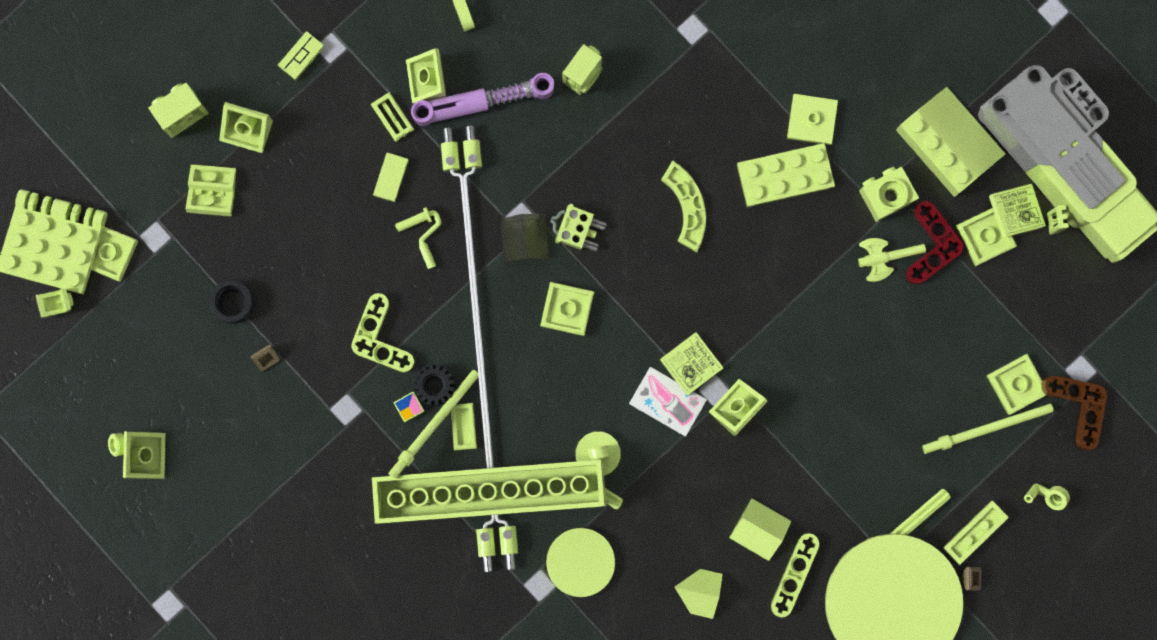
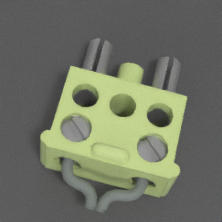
M573 204L568 205L566 211L562 210L558 212L557 216H552L550 221L553 223V232L557 234L555 239L557 244L563 243L579 250L585 247L593 251L598 250L596 247H599V244L585 238L588 236L594 239L597 231L591 230L589 227L593 226L604 230L606 223L594 219V214L573 207ZM561 214H564L559 231H557L554 220L558 219ZM580 216H584L586 221H581ZM580 226L582 228V232H578L576 230V227ZM572 237H577L578 243L573 242Z

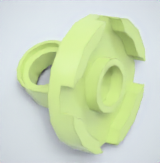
M591 432L585 435L579 441L576 448L577 462L603 460L604 476L611 473L618 466L621 458L620 447L617 441L605 432Z

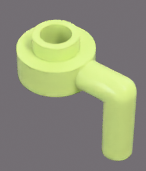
M1034 484L1024 496V500L1028 503H1031L1038 494L1044 496L1046 504L1054 510L1064 509L1070 501L1068 491L1060 486H1053L1048 489L1040 484Z

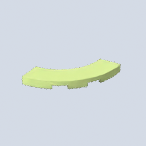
M672 161L661 181L672 189L682 207L683 227L677 242L697 253L706 228L704 200L689 173L679 164Z

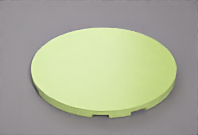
M884 534L866 539L852 547L839 560L827 584L825 611L829 627L836 640H953L962 618L963 594L959 578L953 566L939 550L929 543L912 536Z

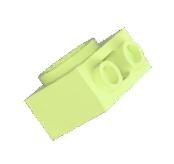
M583 44L563 71L562 83L579 95L585 94L602 71L601 53L591 45L587 47Z
M893 166L882 172L883 177L877 180L875 177H872L862 183L864 187L859 192L876 222L919 199L902 167L895 169ZM885 192H892L895 195V201H888L885 198Z

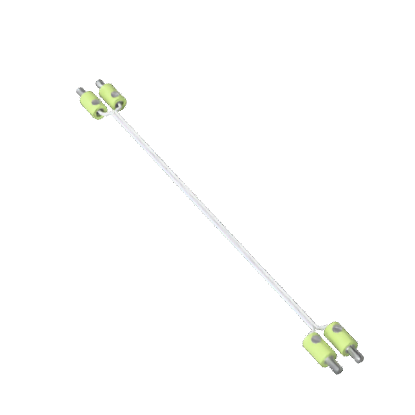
M470 125L466 127L467 140L463 141L465 169L472 170L467 172L464 178L460 173L454 172L460 170L458 144L453 142L451 128H448V130L447 128L444 129L445 143H441L443 171H450L453 176L460 177L488 469L494 468L467 186V176L473 174L475 169L482 168L480 140H475L474 126ZM498 514L491 515L492 519L484 523L483 529L476 530L478 556L483 557L484 571L488 572V568L489 572L492 571L491 556L496 555L493 528L486 529L487 525L492 524L495 520L498 523L505 524V527H499L501 555L506 554L507 569L511 570L512 568L514 570V554L518 553L516 526H509L507 521L498 518Z

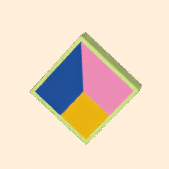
M414 392L393 402L404 422L425 412Z

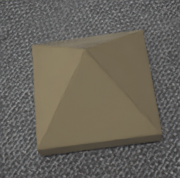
M271 345L260 349L250 356L261 372L280 361Z
M981 567L965 568L960 579L966 590H981Z

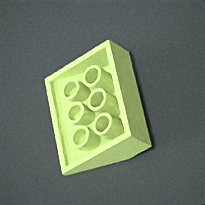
M948 87L918 109L896 129L954 197L1005 155L1004 151Z

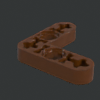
M1060 376L1044 378L1041 383V389L1045 395L1082 403L1075 438L1076 444L1083 450L1096 448L1100 439L1107 400L1106 390L1100 385ZM1054 381L1055 385L1063 386V388L1052 390L1049 387V383ZM1073 384L1079 388V394L1076 397L1071 396L1069 393V388ZM1096 391V394H1099V399L1094 400L1093 396H1085V393ZM1089 411L1094 412L1096 415V421L1093 424H1090L1086 419ZM1085 427L1094 428V431L1085 430ZM1088 436L1091 439V443L1083 441V437Z

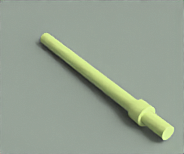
M475 370L470 372L407 451L404 450L400 454L398 462L388 473L392 478L396 479L405 466H409L413 462L414 455L479 377L478 372Z
M1047 404L956 435H945L939 437L937 441L922 445L925 454L939 449L946 450L952 448L954 444L1052 413L1053 407L1051 404Z

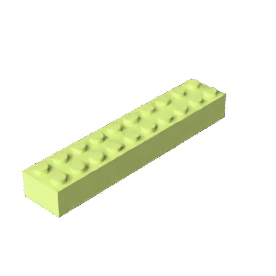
M603 460L398 475L396 479L391 476L372 477L375 524L606 506Z

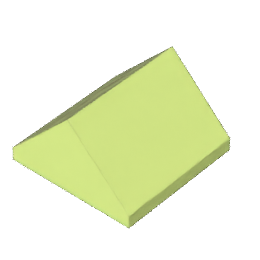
M435 48L406 60L412 103L420 100L430 101L446 97L439 49Z
M225 102L219 141L262 153L273 120L267 114Z
M738 379L709 413L735 436L764 406L767 399Z
M124 432L123 478L164 479L166 433Z
M751 498L729 538L769 561L782 543L791 521Z

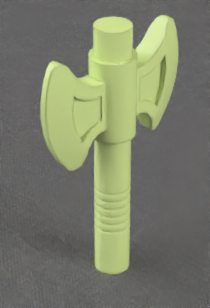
M879 238L866 239L860 242L859 246L866 249L869 255L859 258L858 263L860 267L872 266L870 274L866 277L867 281H880L894 271L892 267H887L885 263L895 259L926 253L925 245L921 244L895 251L882 252V249L888 245L887 241Z

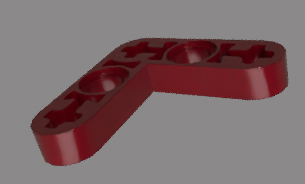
M923 201L915 207L914 216L937 247L907 269L906 278L914 285L924 282L963 251V243L937 208L928 201ZM920 207H923L924 209L928 207L930 209V211L928 212L930 218L932 219L934 216H936L937 218L936 220L931 222L929 226L926 222H928L930 219L926 215H920V212L922 211ZM934 224L943 225L945 229L943 235L937 236L933 233L932 228ZM948 242L950 244L956 243V253L951 251L944 256L942 252L949 247ZM931 255H937L940 258V265L938 267H933L929 264L928 259ZM923 261L925 267L931 273L928 274V271L925 270L920 274V280L919 278L913 279L911 276L914 273L912 269L917 271L922 268L923 265L920 262Z

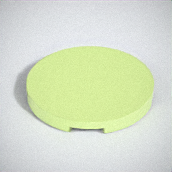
M576 528L562 533L554 540L547 554L546 565L551 581L559 590L571 596L586 597L598 593L609 583L615 568V557L609 542L601 534L586 528Z

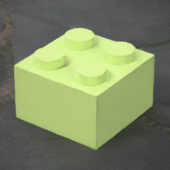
M180 83L171 89V93L165 97L160 96L156 98L152 105L148 107L162 129L171 138L209 114L187 83Z

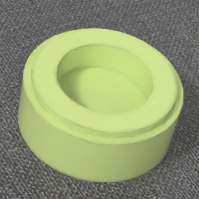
M122 433L111 434L109 437L108 447L113 456L124 455V435Z

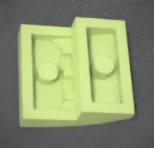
M191 164L186 212L232 216L236 168Z

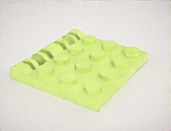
M20 189L15 200V209L0 255V272L60 289L66 288L68 291L84 295L91 272V265L93 266L103 232L102 228L107 219V212L96 210L95 212L93 208L88 207L84 216V224L78 223L81 205L75 204L72 209L71 202L55 199L52 204V197L46 196L41 206V213L36 212L39 195Z

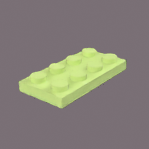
M825 143L737 163L747 207L835 187Z

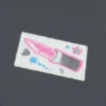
M650 367L629 404L686 437L707 399L695 392L687 396L676 381Z

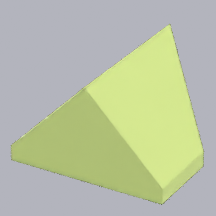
M699 569L675 586L690 614L713 619L720 596L722 574Z

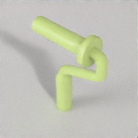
M425 207L423 208L424 212L396 223L395 226L398 232L426 220L430 223L432 222L431 216H434L436 223L419 239V249L427 268L432 269L436 267V264L424 240L441 225V219L438 212L434 210L429 211Z

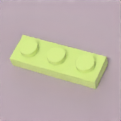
M990 501L943 549L960 565L1009 517L993 501Z

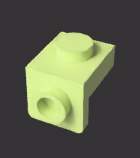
M66 288L36 296L41 318L69 312L71 306H73L72 295L70 292L67 293Z

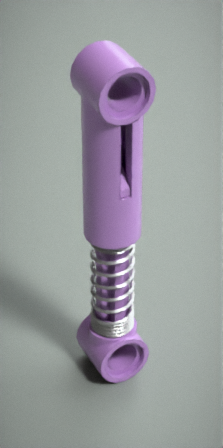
M539 73L529 81L521 82L520 85L515 83L512 87L511 85L507 88L503 86L502 89L497 87L494 91L493 89L491 91H484L483 88L430 101L420 100L412 106L411 115L417 125L428 126L433 122L489 110L488 107H493V104L499 105L501 102L505 104L506 101L511 103V100L517 101L519 98L523 100V97L547 99L554 92V81L549 74ZM540 82H547L549 88L541 91L537 88V85ZM420 109H427L429 111L428 116L425 118H419L417 113Z

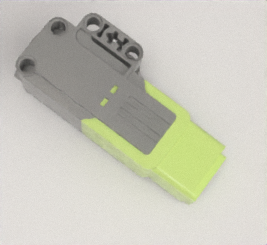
M1038 65L1029 66L980 107L978 113L979 120L985 124L1054 207L1066 205V210L1062 214H1067L1066 221L1072 227L1080 228L1105 259L1108 258L1111 263L1122 260L1157 231V211L1137 189L1136 179L1095 131L1108 119L1109 111L1074 69L1066 68L1052 78L1043 67ZM1062 75L1068 76L1071 80V83L1065 80L1062 77ZM1093 110H1097L1100 113V120H1097Z

